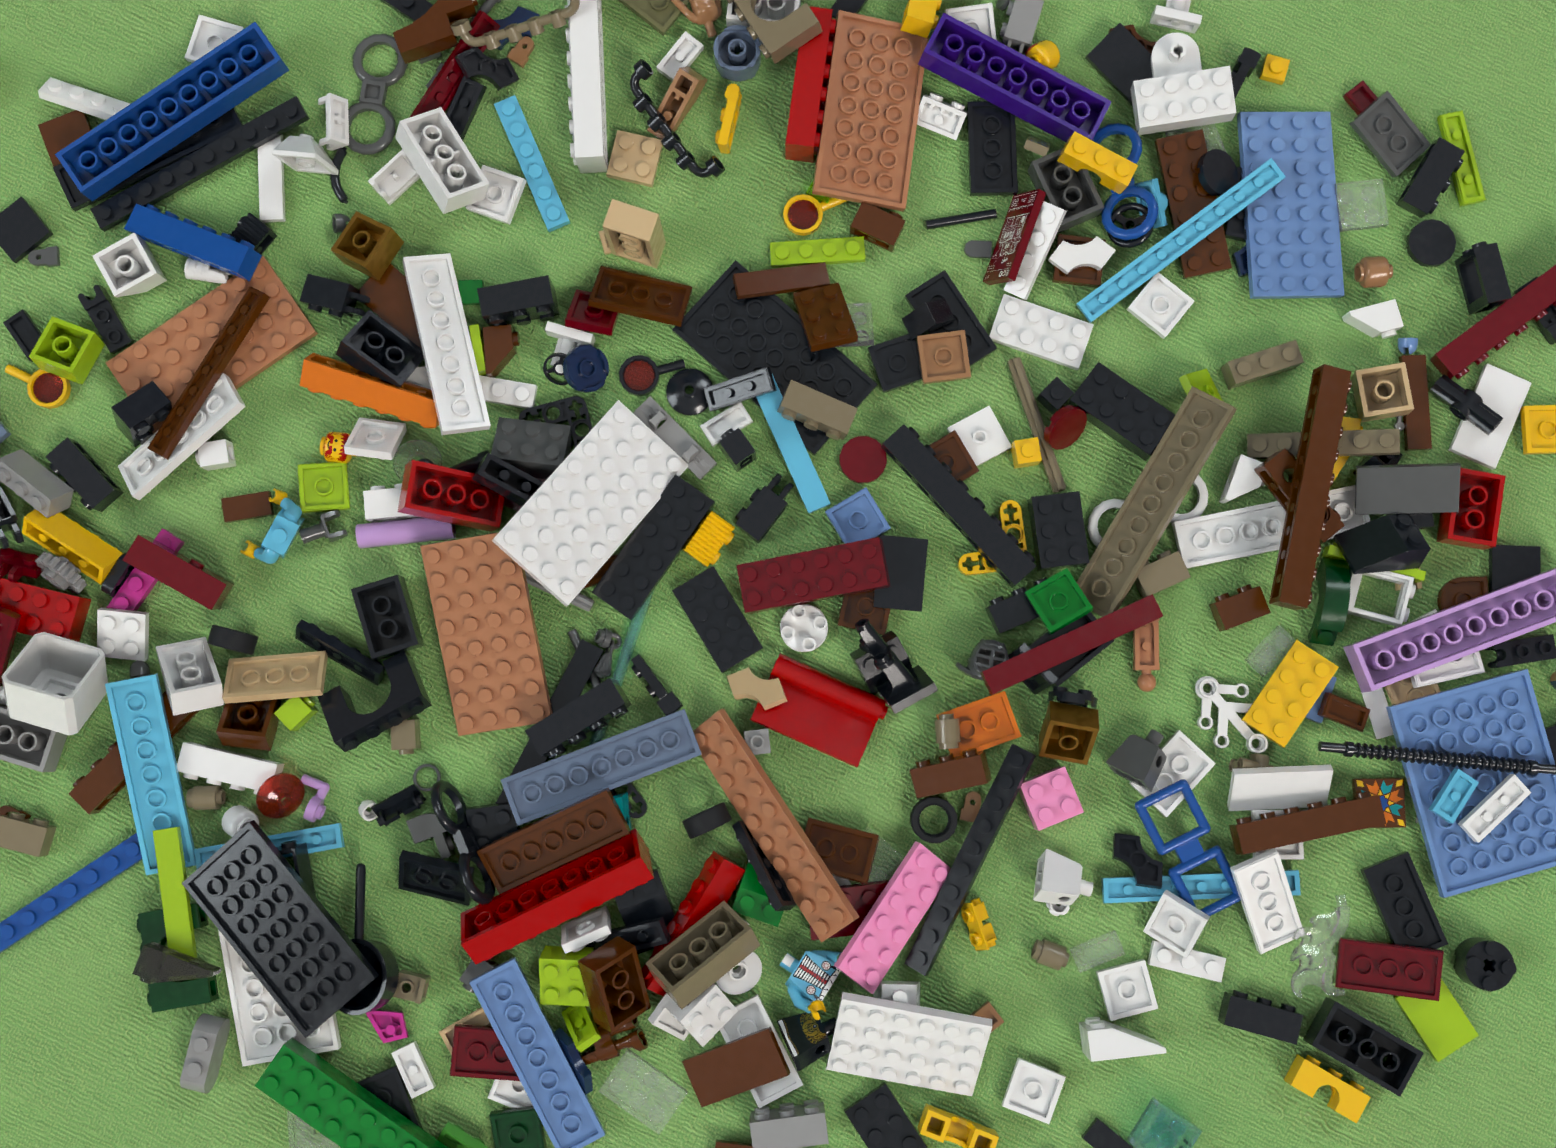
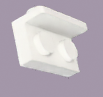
M930 92V95H923L919 105L917 125L957 140L968 114L964 110L965 106L955 101H952L951 104L942 101V96Z

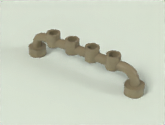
M570 0V5L567 8L555 9L546 15L534 16L525 22L513 23L504 29L492 30L479 37H473L469 34L472 27L468 19L458 20L451 24L450 27L454 36H460L469 46L480 47L486 45L488 50H493L501 46L499 40L508 38L510 43H514L523 38L521 33L530 31L531 35L535 36L545 31L543 27L552 23L554 29L566 25V18L574 15L579 9L580 0Z

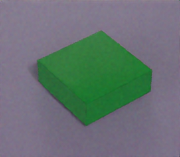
M459 280L462 305H480L477 288L484 287L483 280Z

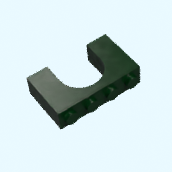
M197 902L190 903L194 929L207 926V914ZM163 909L139 913L137 930L141 933L142 938L140 953L145 960L144 979L148 982L149 988L147 1002L152 1009V1013L209 1003L219 999L216 974L189 979H172L171 972L164 962V948L167 943Z

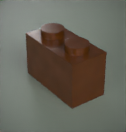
M862 202L850 226V234L857 237L864 236V240L893 252L904 229L906 220H903L902 216L896 212L890 211L888 213L881 210L879 206Z
M1251 584L1238 588V594L1233 596L1225 593L1214 597L1216 602L1209 604L1219 631L1233 628L1271 613L1260 586L1252 588Z

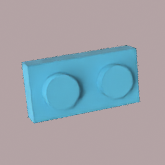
M1454 768L1428 810L1446 822L1453 824L1479 782L1460 769Z

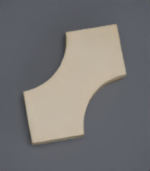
M749 667L727 676L735 700L744 698L756 700L762 705L764 710L787 702L779 678L771 680L761 679L755 676Z

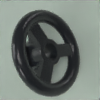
M1140 203L1123 204L1112 212V222L1114 224L1116 220L1122 224V229H1128L1130 225H1134L1133 228H1135L1146 219L1148 208ZM1128 210H1137L1144 215L1134 219L1126 218L1121 213ZM1153 227L1147 234L1132 240H1122L1113 237L1108 232L1107 234L1110 240L1117 246L1132 248L1144 243L1151 235Z

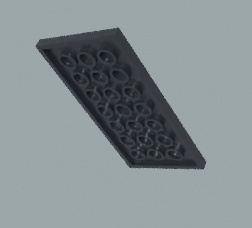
M736 260L684 316L681 327L675 326L672 329L680 339L727 380L770 367L782 397L789 382L793 380L858 408L878 385L836 347L811 352L799 315L775 294L737 299L733 275L749 271ZM756 398L750 399L755 405H757L761 409ZM797 420L794 421L805 448L815 456L830 438L823 431L818 429L816 431L810 430L804 426V423Z
M254 820L248 822L182 883L305 1038L311 1035L379 976Z

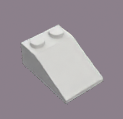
M206 637L156 646L173 716L224 705L222 682Z
M1100 1017L1085 1018V1022H1079L1082 1052L1091 1062L1166 1053V1048L1157 1040L1108 1021L1100 1020Z

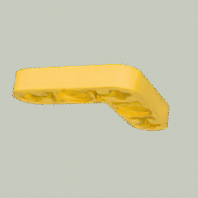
M1007 500L1000 505L998 510L999 521L1002 523L1000 527L1005 533H1007L1008 529H1017L1020 534L1018 544H1021L1022 548L1020 549L1025 551L1027 547L1021 507L1016 501ZM1007 505H1010L1011 509L1016 510L1012 514L1013 522L1018 520V524L1005 526L1004 522H1009V515L1003 512V510L1007 509ZM979 552L964 554L958 561V569L964 575L971 576L997 572L994 568L987 566L983 556L981 564L984 570H979L980 565L973 566L971 571H968L967 567H963L962 563L966 562V558H970L971 562L979 561L978 556H982Z

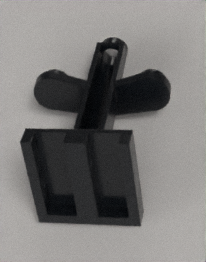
M861 619L855 624V629L861 637L859 640L860 649L873 655L874 666L882 670L888 679V682L877 687L880 696L884 698L886 704L891 706L894 714L938 691L934 681L919 665L910 670L904 666L868 619Z

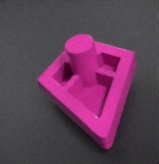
M373 1010L366 1013L383 1043L409 1037L403 1012Z

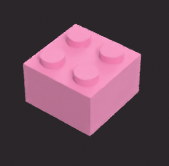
M1058 766L1024 780L1019 790L1035 830L1040 831L1084 813L1065 766Z

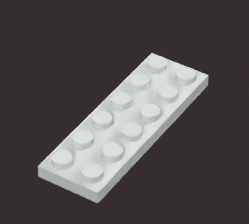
M222 373L168 460L148 449L149 444L157 433L155 432L118 465L132 497L141 500L246 407L229 376Z

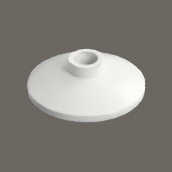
M752 952L736 965H739L737 969L733 970L732 968L716 981L722 991L737 995L749 991L757 984L762 973V963L755 952Z

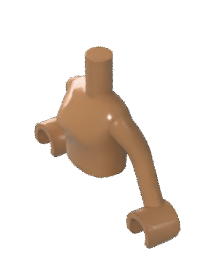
M671 0L689 21L705 26L708 38L717 36L713 22L722 14L721 0H689L692 12L681 0Z

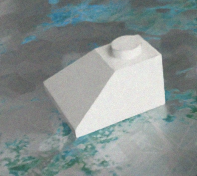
M310 135L288 136L273 149L272 155L295 171L338 175L339 170L324 148L319 146L314 137Z

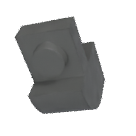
M435 813L423 814L406 821L414 844L433 837L441 859L455 855L454 849L457 847L452 835H448L447 831L439 823Z

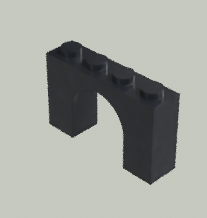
M404 650L383 661L391 683V691L386 702L376 711L368 714H357L350 695L340 685L324 693L322 696H318L333 741L344 752L357 748L363 742L379 736L385 730L401 724L402 721L432 706L417 667Z

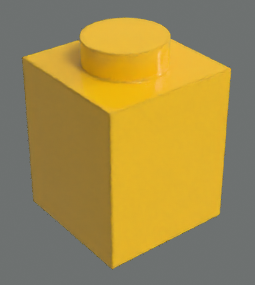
M1038 437L1015 440L1011 444L1014 469L1035 466L1042 461Z

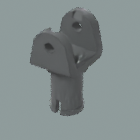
M334 510L323 513L320 516L319 524L300 529L299 533L303 543L306 544L322 537L328 538L330 542H334L348 536L346 530L330 534L325 523L339 517L340 511Z

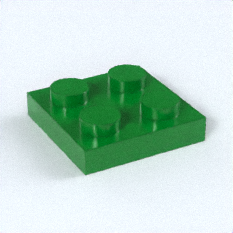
M1068 568L1025 592V596L1050 635L1093 611L1092 605Z

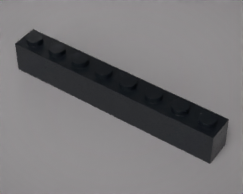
M903 424L883 442L881 448L1013 588L1036 567L1033 563L1035 561L1034 557L1027 550L1022 551L1017 546L1018 540L1010 532L1006 534L1000 527L1002 523L993 514L989 516L984 510L985 505L977 497L973 499L967 492L969 490L967 485L960 479L957 481L951 475V468L945 462L940 463L934 457L936 455L935 451L928 444L924 446L918 440L920 436L911 426L907 428Z

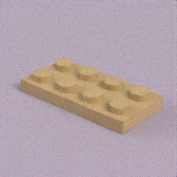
M326 651L229 659L222 699L227 704L322 696L328 660Z

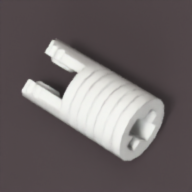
M188 258L185 263L184 272L186 279L226 284L229 275L231 276L227 272Z

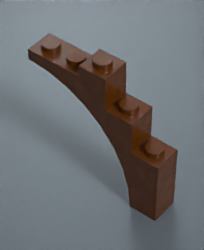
M437 0L423 16L410 25L393 32L405 64L455 47L458 42L450 26L458 20L476 16L477 12L474 6L478 5L477 0Z

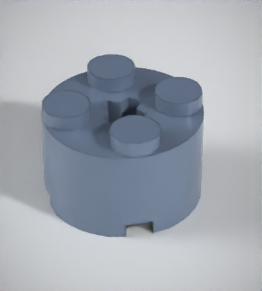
M729 26L714 41L715 65L721 77L737 82L751 79L756 75L760 67V41L758 38L756 40L752 39L746 26Z

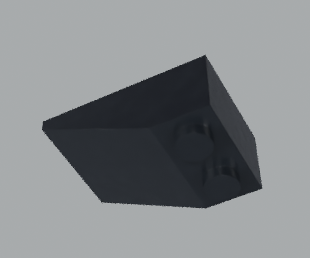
M370 310L341 340L336 352L337 356L353 368L398 387L403 385L424 360L423 351L419 346Z
M1409 513L1385 515L1336 534L1333 538L1353 574L1417 569L1421 566L1431 549Z
M660 868L653 870L654 879L627 891L621 896L614 897L625 926L663 917L667 927L675 917L676 913ZM654 947L638 950L637 954L654 949Z

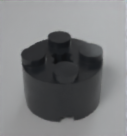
M1468 938L1458 945L1454 953L1456 955L1454 969L1458 977L1463 982L1482 990L1491 992L1503 988L1510 982L1517 970L1510 951L1501 943L1486 938Z

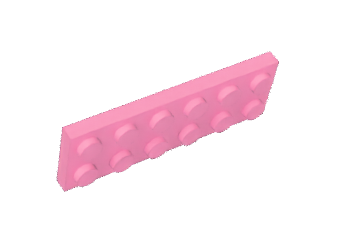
M915 841L834 966L867 992L874 994L940 892L951 868L924 845Z

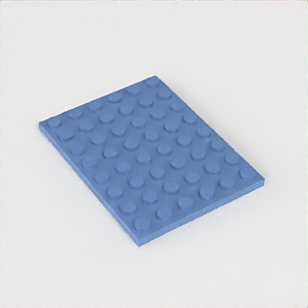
M1528 669L1517 670L1386 707L1397 747L1402 749L1405 747L1409 748V750L1415 748L1416 751L1422 749L1423 752L1428 749L1430 753L1432 750H1435L1437 753L1439 751L1444 753L1448 751L1451 754L1456 752L1457 754L1463 753L1464 755L1470 754L1471 756L1477 754L1478 757L1484 755L1485 758L1487 756L1492 758L1497 756L1499 759L1501 757L1505 759L1512 758L1513 760L1517 758L1519 760L1525 759L1526 761L1536 760L1540 764L1555 765ZM1401 760L1440 897H1450L1556 866V775L1543 773L1527 775L1520 772L1516 774L1513 771L1507 773L1506 770L1500 772L1499 769L1495 772L1492 769L1487 771L1485 768L1483 770L1479 768L1472 769L1471 767L1466 769L1465 767H1452L1451 764L1446 767L1444 763L1442 766H1438L1437 763L1431 765L1429 762L1426 765L1423 762L1421 764H1418L1416 761L1414 763L1410 761L1406 763ZM1457 768L1479 783L1455 822L1451 824L1428 809L1453 769ZM1509 774H1515L1529 789L1531 794L1479 843L1474 842L1458 823Z

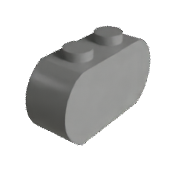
M203 1013L198 1018L192 1031L180 1078L181 1088L205 1094L211 1091L219 1074L229 1035V1019Z

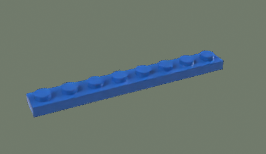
M137 833L0 923V953L141 861L142 855Z

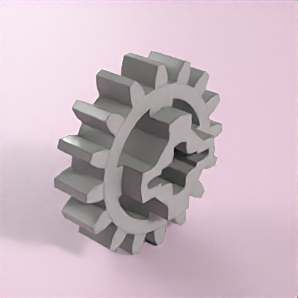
M44 551L35 560L36 565L43 571L41 573L42 577L48 580L55 588L59 590L68 589L71 593L78 595L87 586L86 581L81 578L80 569L75 567L67 558L63 556L54 557L51 553Z

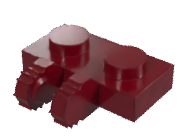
M1 548L0 579L7 573L10 582L16 583L23 575L37 579L43 572L35 562L39 556L16 551L12 548Z

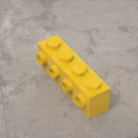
M34 509L24 516L22 534L56 556L67 558L82 573L100 585L123 554L116 547L106 543L96 534L86 530L60 512L47 518Z

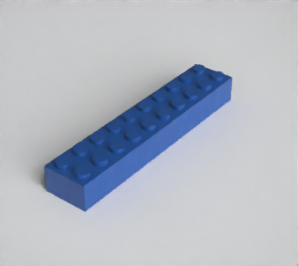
M254 22L55 155L79 191L91 201H94L288 72L289 69L258 24Z

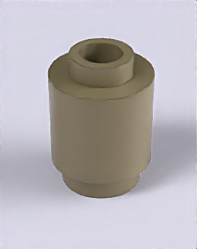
M954 714L939 715V720H934L936 743H939V749L959 748L958 742H961L959 718H954Z
M220 785L194 786V788H189L186 794L187 806L194 810H219L226 801L225 790H222Z
M1037 939L1031 952V958L1035 959L1036 963L1059 971L1061 967H1066L1070 954L1066 952L1067 947L1046 939L1042 941Z

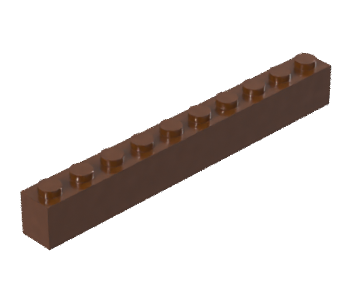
M1326 364L1313 370L1269 604L1297 611L1307 609L1311 603V587L1317 574L1315 565L1317 557L1321 552V534L1326 526L1324 520L1325 511L1330 504V497L1328 495L1330 487L1334 482L1333 468L1339 456L1337 447L1339 439L1343 434L1342 420L1347 412L1348 405L1346 399L1352 386V381L1350 380L1352 371Z

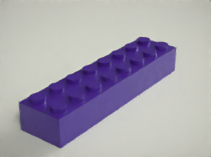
M943 13L918 62V65L1064 142H1067L1074 131L1093 140L1112 102L946 13Z

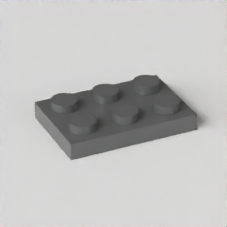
M1389 91L1383 92L1349 123L1392 178L1397 177L1431 146Z

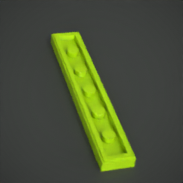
M179 826L154 830L153 838L172 979L197 976L200 973L189 892L182 884L187 879L181 829Z

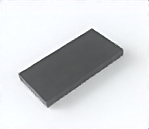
M1460 463L1356 466L1355 514L1459 512Z

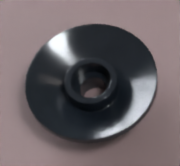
M680 370L671 377L667 384V400L670 406L682 415L693 416L700 414L708 408L704 388L712 386V382L700 370ZM691 386L694 388V392L687 394L685 389Z

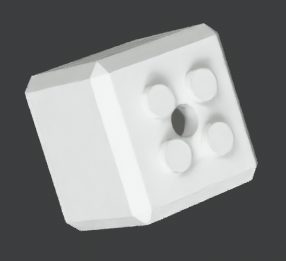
M46 632L35 634L1 676L10 718L66 735H74L80 731L107 693L105 684L108 683L103 650Z

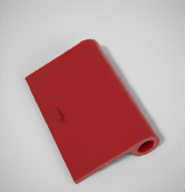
M780 653L768 680L779 678L787 702L764 710L758 702L750 720L857 768L878 719L883 720L889 707L885 705V700Z

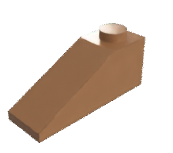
M690 67L679 68L657 110L665 117L668 126L674 132L698 99L708 80ZM648 127L647 131L662 140L665 137L660 130L654 132Z

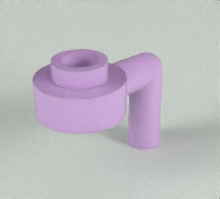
M304 774L300 783L318 790L316 795L310 799L303 815L304 819L314 823L317 819L320 820L325 813L324 799L330 789V785Z

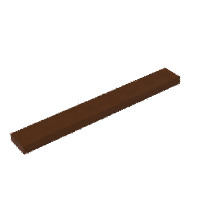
M253 287L248 288L149 444V450L167 460L169 459L270 299L267 294Z

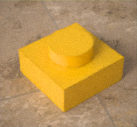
M1267 54L1259 79L1282 85L1285 81L1290 60Z

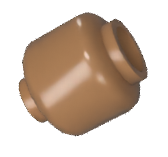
M1383 256L1364 257L1355 265L1354 269L1356 282H1359L1364 288L1383 287L1393 276V266Z

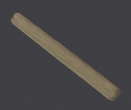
M1020 357L1012 358L1007 364L1033 438L1038 437L1042 463L1052 492H1061L1066 489V485L1053 448L1044 439L1045 426Z

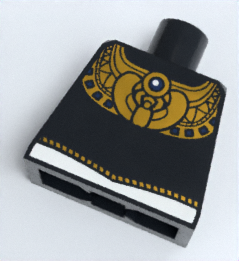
M805 1012L777 1020L781 1035L797 1071L804 1069L831 1051L828 1036L834 1033L835 1017L821 1023L820 1019L815 1020L812 1013Z

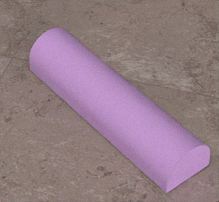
M423 517L357 524L355 529L356 541L361 549L456 539L455 524Z

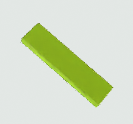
M1463 110L1439 115L1437 121L1442 139L1465 151L1461 157L1464 160L1461 167L1456 173L1452 172L1451 174L1459 206L1485 201L1486 198Z

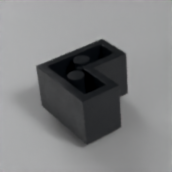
M151 381L112 406L111 409L116 426L131 444L136 447L139 444L142 445L153 435V424L158 421L162 422L167 418L172 410V404L159 387Z

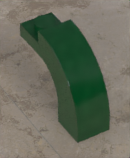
M1322 557L1316 574L1319 589L1318 606L1308 634L1309 643L1333 646L1338 632L1343 631L1348 613L1350 572L1345 560Z

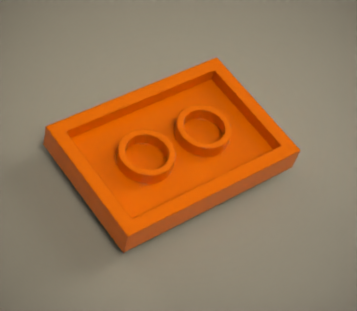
M1005 691L936 715L937 720H939V715L954 714V718H959L961 742H958L959 748L948 749L949 754L953 753L954 757L963 755L962 752L965 750L976 748L977 752L1022 737Z

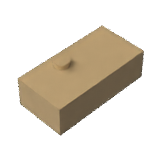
M612 199L602 226L612 254L657 269L666 244L659 214ZM619 244H621V246L624 247V249L618 250Z

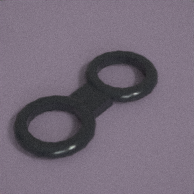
M439 780L432 786L431 803L434 813L442 827L452 834L460 853L458 861L459 874L466 892L478 904L487 905L494 899L496 887L476 850L479 847L471 827H468L465 802L461 794L451 783ZM442 792L449 796L455 806L457 824L450 819L444 809ZM470 860L476 864L482 874L485 886L484 893L477 888L472 879L469 866Z

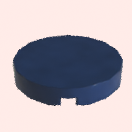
M592 345L576 346L564 358V377L568 384L576 391L583 393L597 391L603 387L609 374L608 360L600 349H596Z

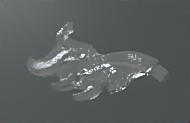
M1346 894L1335 895L1337 902L1335 911L1313 916L1310 919V923L1313 924L1312 927H1300L1293 934L1292 939L1302 938L1300 945L1293 950L1290 956V961L1299 959L1298 969L1291 978L1292 991L1299 998L1302 997L1301 989L1306 985L1320 987L1326 994L1332 996H1344L1346 993L1343 989H1336L1332 983L1336 961L1332 948L1345 934L1350 920V907L1347 906Z

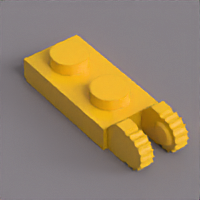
M735 83L729 84L726 88L724 95L727 99L726 108H722L720 115L722 126L721 130H717L715 136V143L718 144L720 153L724 154L730 153L741 106L742 94L739 86Z

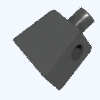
M1151 729L1145 739L1132 734L1111 755L1106 763L1115 774L1151 792L1167 758L1159 747L1164 736Z

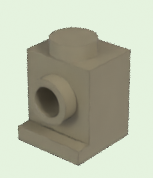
M402 969L399 971L398 985L393 997L421 1004L426 999L431 976ZM404 983L411 985L410 991L404 990Z

